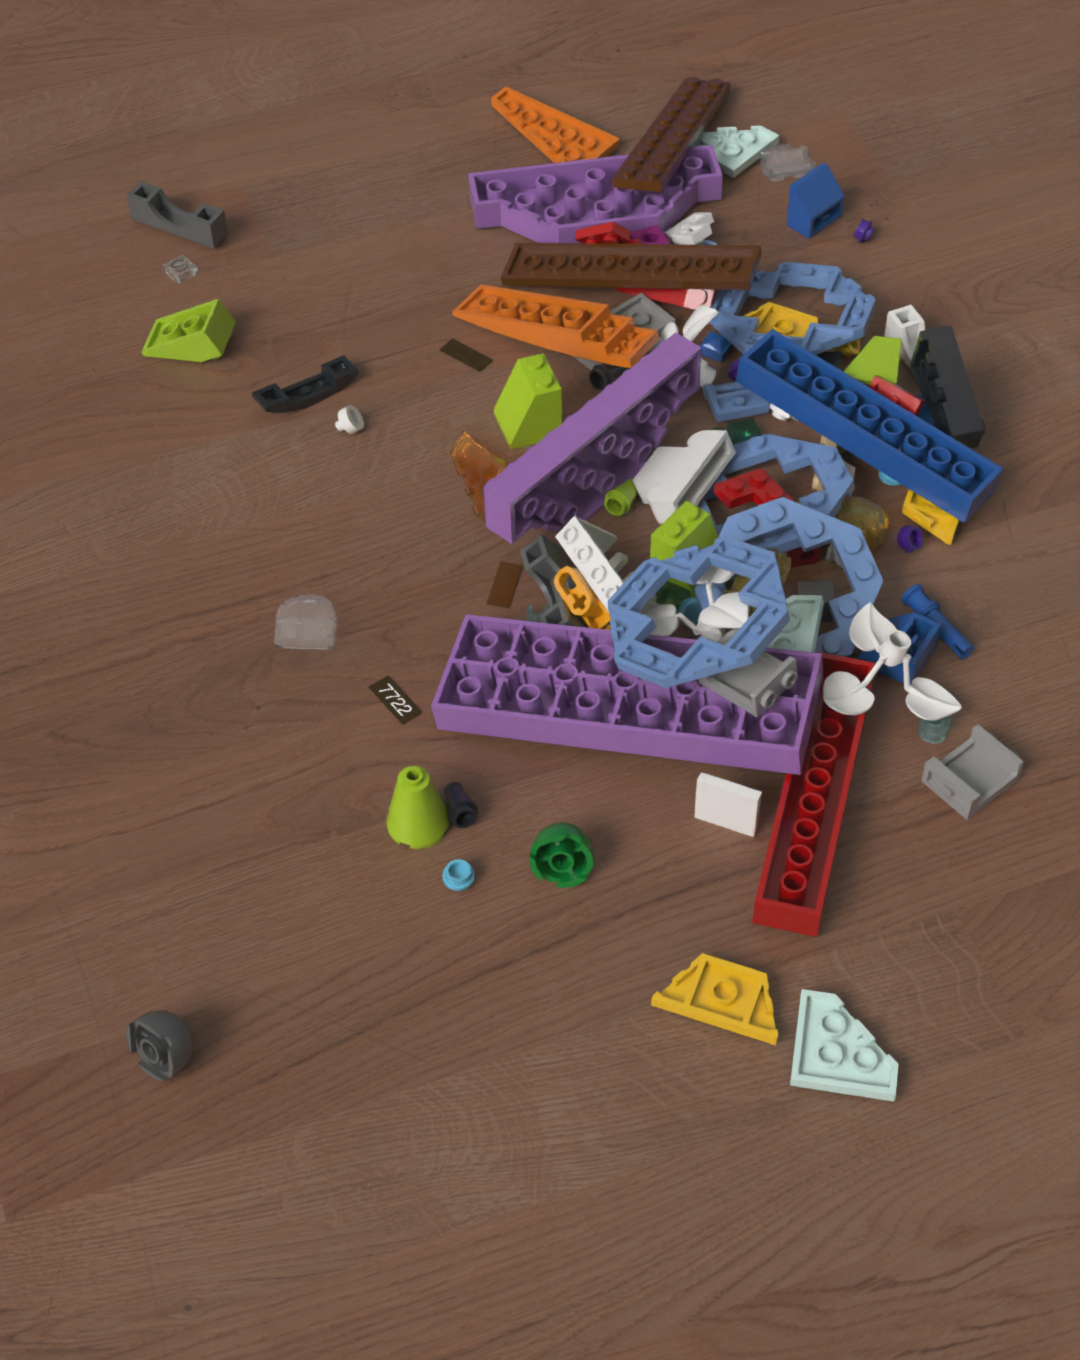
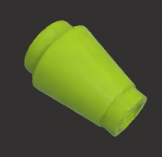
M627 479L606 494L604 505L610 514L620 516L630 510L638 494L633 479Z

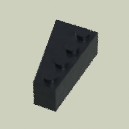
M952 325L920 331L910 363V369L925 400L935 427L970 449L979 447L982 435L985 434V424L980 418Z

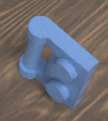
M737 382L715 386L712 383L703 385L704 398L708 401L716 422L769 413L768 401Z

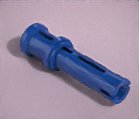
M921 584L911 586L901 598L902 604L909 606L919 615L941 623L939 637L952 649L960 660L968 658L971 655L968 649L974 652L975 646L942 614L940 604L935 600L932 601L927 596Z

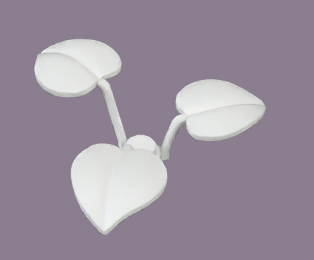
M705 305L699 306L684 325L683 337L692 342L699 332L720 312ZM670 322L665 326L659 340L651 348L650 353L663 340H667L675 332L678 333V326L675 323ZM702 358L700 370L701 387L705 384H711L716 376V370L707 365L708 362Z
M711 565L696 582V584L706 583L709 607L700 613L697 625L692 623L682 613L676 614L677 609L672 604L659 605L647 610L643 615L653 618L656 628L650 635L669 636L677 629L679 621H683L692 629L694 635L701 634L706 639L718 642L727 634L725 628H741L749 618L750 606L741 603L738 596L739 592L722 595L716 601H714L712 592L713 583H724L734 573Z
M872 603L865 605L856 614L849 629L851 641L863 651L876 649L880 658L861 683L856 676L848 672L839 671L830 674L823 684V700L830 708L845 715L865 713L872 707L875 700L873 693L865 687L870 683L882 664L893 667L903 662L904 689L909 692L905 702L912 713L922 719L933 721L943 719L960 711L962 708L961 704L936 682L927 678L917 677L910 685L909 661L911 655L907 654V651L911 645V639L905 632L897 630L888 619L875 609Z

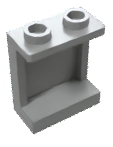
M732 628L717 643L726 645L740 628ZM763 651L753 664L700 678L699 683L758 717L766 709H770L786 689L792 688L798 679L796 659L789 656L782 662Z
M976 725L972 728L971 737L939 761L933 756L925 763L921 781L968 820L1019 780L1024 762L1016 752L1009 750L991 732L986 731L980 725Z

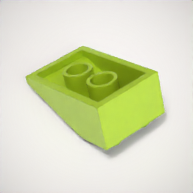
M220 299L156 319L141 353L146 357L203 362L210 359L216 360L224 354L236 321Z

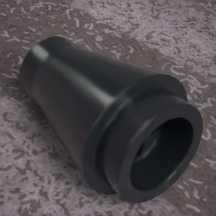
M606 363L595 365L589 373L590 383L595 389L603 390L607 385L612 384L621 377L628 368Z
M449 783L444 788L448 820L458 828L469 827L477 819L478 807L463 790L460 783Z

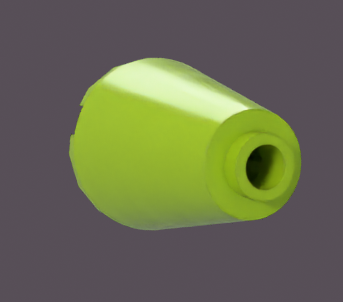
M419 766L406 767L399 773L386 819L388 833L398 844L401 842L410 845L411 849L429 848L440 842L450 824L447 808L430 775L424 768Z

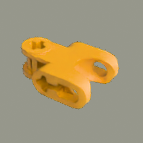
M569 566L560 569L554 578V584L570 611L575 615L582 616L589 628L611 630L609 612L577 568ZM569 575H571L577 585L571 590L566 585Z

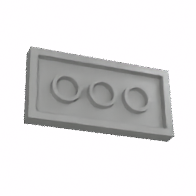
M642 293L610 311L611 314L633 317L635 327L658 330L659 337L668 323L673 322L676 324L674 317ZM575 357L578 361H580L590 370H592V368L595 365L603 364L601 362Z

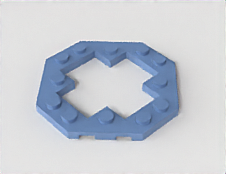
M784 262L777 265V270L769 273H766L764 270L756 272L750 290L720 289L711 308L716 309L720 313L709 323L744 355L766 335L764 333H757L759 318L738 316L748 296L760 299L773 298L780 284L791 287L803 286L814 287L819 290L826 289L824 303L836 306L846 305L838 324L810 323L804 337L785 336L816 355L864 337L876 309V298L871 294L865 295L862 292V287L853 279H846L842 276V270L837 266Z
M764 434L733 445L736 452L697 507L710 513L719 537L725 523L716 525L705 501L716 497L714 494L715 484L727 480L726 474L774 458L777 459L784 474L809 465L812 466L824 490L801 497L799 502L801 505L833 518L842 508L841 502L846 496H850L855 490V485L836 447ZM793 527L748 543L775 552V555L801 547Z
M784 497L727 517L718 539L727 536L750 543L793 527L804 552L832 542L853 592L828 601L827 606L837 629L817 637L815 653L817 651L850 658L855 648V644L849 636L850 625L856 614L868 603L874 604L883 583L882 576L861 529ZM734 573V575L729 580L737 578L742 575ZM706 583L697 584L694 594L701 611L709 607ZM713 583L714 601L720 596L728 594L724 583ZM725 628V630H726L727 633L732 629V628Z
M726 536L714 540L715 543L709 547L699 549L696 545L675 551L674 557L659 561L655 557L643 561L607 601L611 617V635L615 649L614 659L618 669L661 687L668 688L753 664L790 621L775 552ZM713 565L751 579L738 593L741 603L757 609L726 645L700 636L683 657L680 658L642 643L656 628L653 618L638 612L670 577L694 585Z

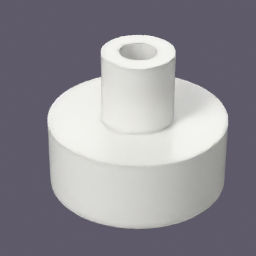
M348 405L339 410V421L335 422L338 431L342 432L345 430L349 434H354L363 429L364 421L362 415L354 406Z

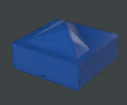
M710 331L700 344V347H702L701 355L722 363L734 345L724 336Z

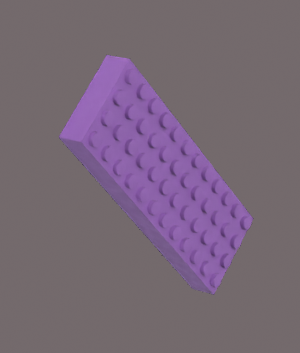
M465 614L431 705L436 726L439 730L801 775L823 681L822 653L767 647L764 651L782 662L789 656L796 659L798 679L792 688L786 689L777 698L775 704L770 709H766L761 715L755 717L700 684L699 679L664 688L619 670L614 659L615 649L611 630ZM649 635L642 643L682 658L697 640Z

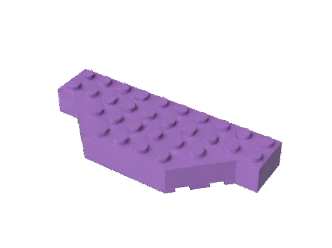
M704 145L691 148L662 192L613 188L612 178L629 154L468 173L469 198L476 229L503 226L538 243H581L575 240L576 230L613 221L631 232L658 225L664 233L697 202L720 200L722 196L723 175L713 145Z
M675 332L667 340H663L651 353L644 355L636 365L626 370L616 381L607 385L595 398L588 400L575 414L568 416L565 422L555 430L550 431L535 446L530 447L519 459L510 463L498 476L490 479L484 486L486 528L510 544H513L531 528L538 529V527H541L546 531L558 532L574 516L584 521L592 518L605 507L606 494L627 479H634L647 462L646 460L651 454L652 447H659L668 430L665 424L668 422L671 412L677 413L681 404L699 390L702 347Z

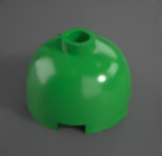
M553 823L543 828L536 835L532 843L529 856L531 871L540 881L544 878L549 882H558L556 885L558 888L574 887L583 883L594 865L595 856L592 840L583 829L571 823Z

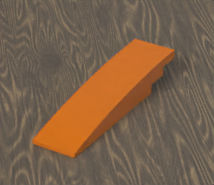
M483 284L476 288L452 311L453 316L532 345L626 368H632L659 340L658 330L635 327L633 317L611 314L607 304Z

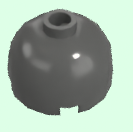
M167 1010L150 1011L141 1015L127 1026L126 1039L131 1054L135 1051L138 1052L142 1061L137 1064L151 1078L165 1081L177 1075L189 1063L194 1049L192 1029L189 1023L178 1015Z

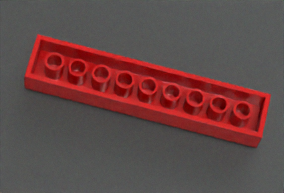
M822 653L823 681L801 775L790 773L785 775L755 898L752 920L754 924L813 937L818 936L867 713L866 711L859 715H845L833 710L823 700V684L830 674L839 671L853 674L861 683L876 664ZM874 677L865 687L869 691H872Z

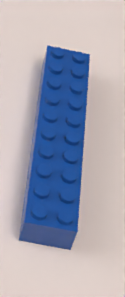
M772 329L740 357L736 376L737 383L960 521L966 523L996 492L1004 468Z

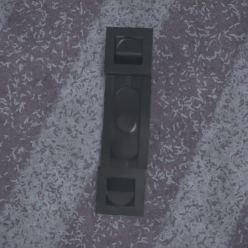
M341 356L321 364L322 373L282 389L274 383L252 392V397L266 412L284 413L297 411L312 406L337 393L358 375V369L345 356Z

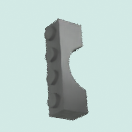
M142 181L127 194L131 219L214 249L228 235L225 212L222 209L203 203L194 213L185 212L169 201L162 188Z
M541 534L520 550L526 572L539 585L548 602L549 608L539 615L541 623L588 628L582 616L575 615L570 611L554 584V578L558 571L565 566H569L564 550ZM571 575L568 576L566 581L567 588L570 590L575 588Z

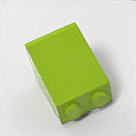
M873 336L844 370V373L868 387L875 375H879L897 385L901 339Z
M544 353L517 360L494 407V415L510 450L539 443L550 431L555 430L562 424V389Z
M685 501L651 534L650 559L655 557L659 561L674 557L675 551L696 545L699 549L712 546L715 543L714 540L718 539V534L710 513ZM670 577L661 589L684 601L688 598H696L694 589L697 584L691 585Z

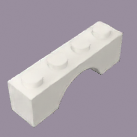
M912 305L888 312L884 335L885 337L901 339L900 357L909 368L919 333L925 330L924 320Z

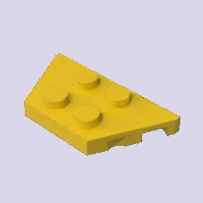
M771 302L760 306L756 311H751L744 315L746 317L759 318L757 333L764 334L773 329L785 336L804 337L810 323H818V317Z
M909 489L903 504L902 513L946 544L951 545L960 520Z
M702 953L691 962L688 969L682 970L673 977L672 983L660 993L657 991L652 996L651 1006L775 1046L777 1044L778 1030L775 1027L773 1017L774 1009L772 999L769 996L767 973Z

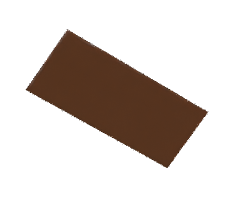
M500 561L487 601L488 605L509 608L523 565Z

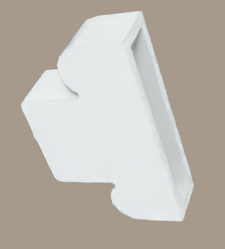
M699 431L688 439V447H658L634 477L633 482L642 502L650 505L659 523L663 524L685 501L697 506L736 453L727 431Z

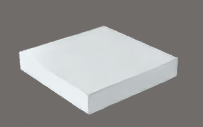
M701 772L697 779L694 818L754 837L758 829L762 792Z

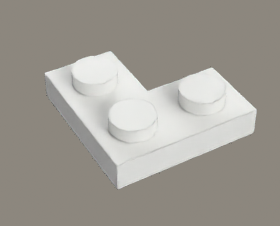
M695 212L664 233L667 234L670 244L701 245L704 243V239L712 234L710 224L714 220L711 212Z

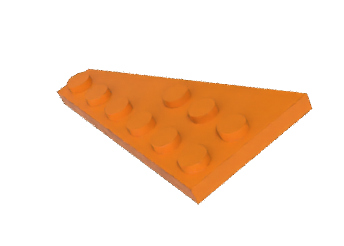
M507 86L491 98V106L553 163L608 157L620 147V138Z

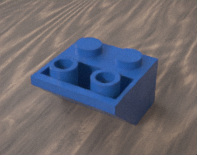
M822 163L815 169H812L808 174L794 181L789 188L787 226L808 239L842 217L845 196L828 164Z
M914 612L888 619L897 630L905 632L911 639V645L907 651V654L911 655L909 661L910 685L919 676L936 649L941 623ZM876 649L863 651L858 660L877 663L880 655ZM903 662L893 667L883 663L877 673L904 684Z

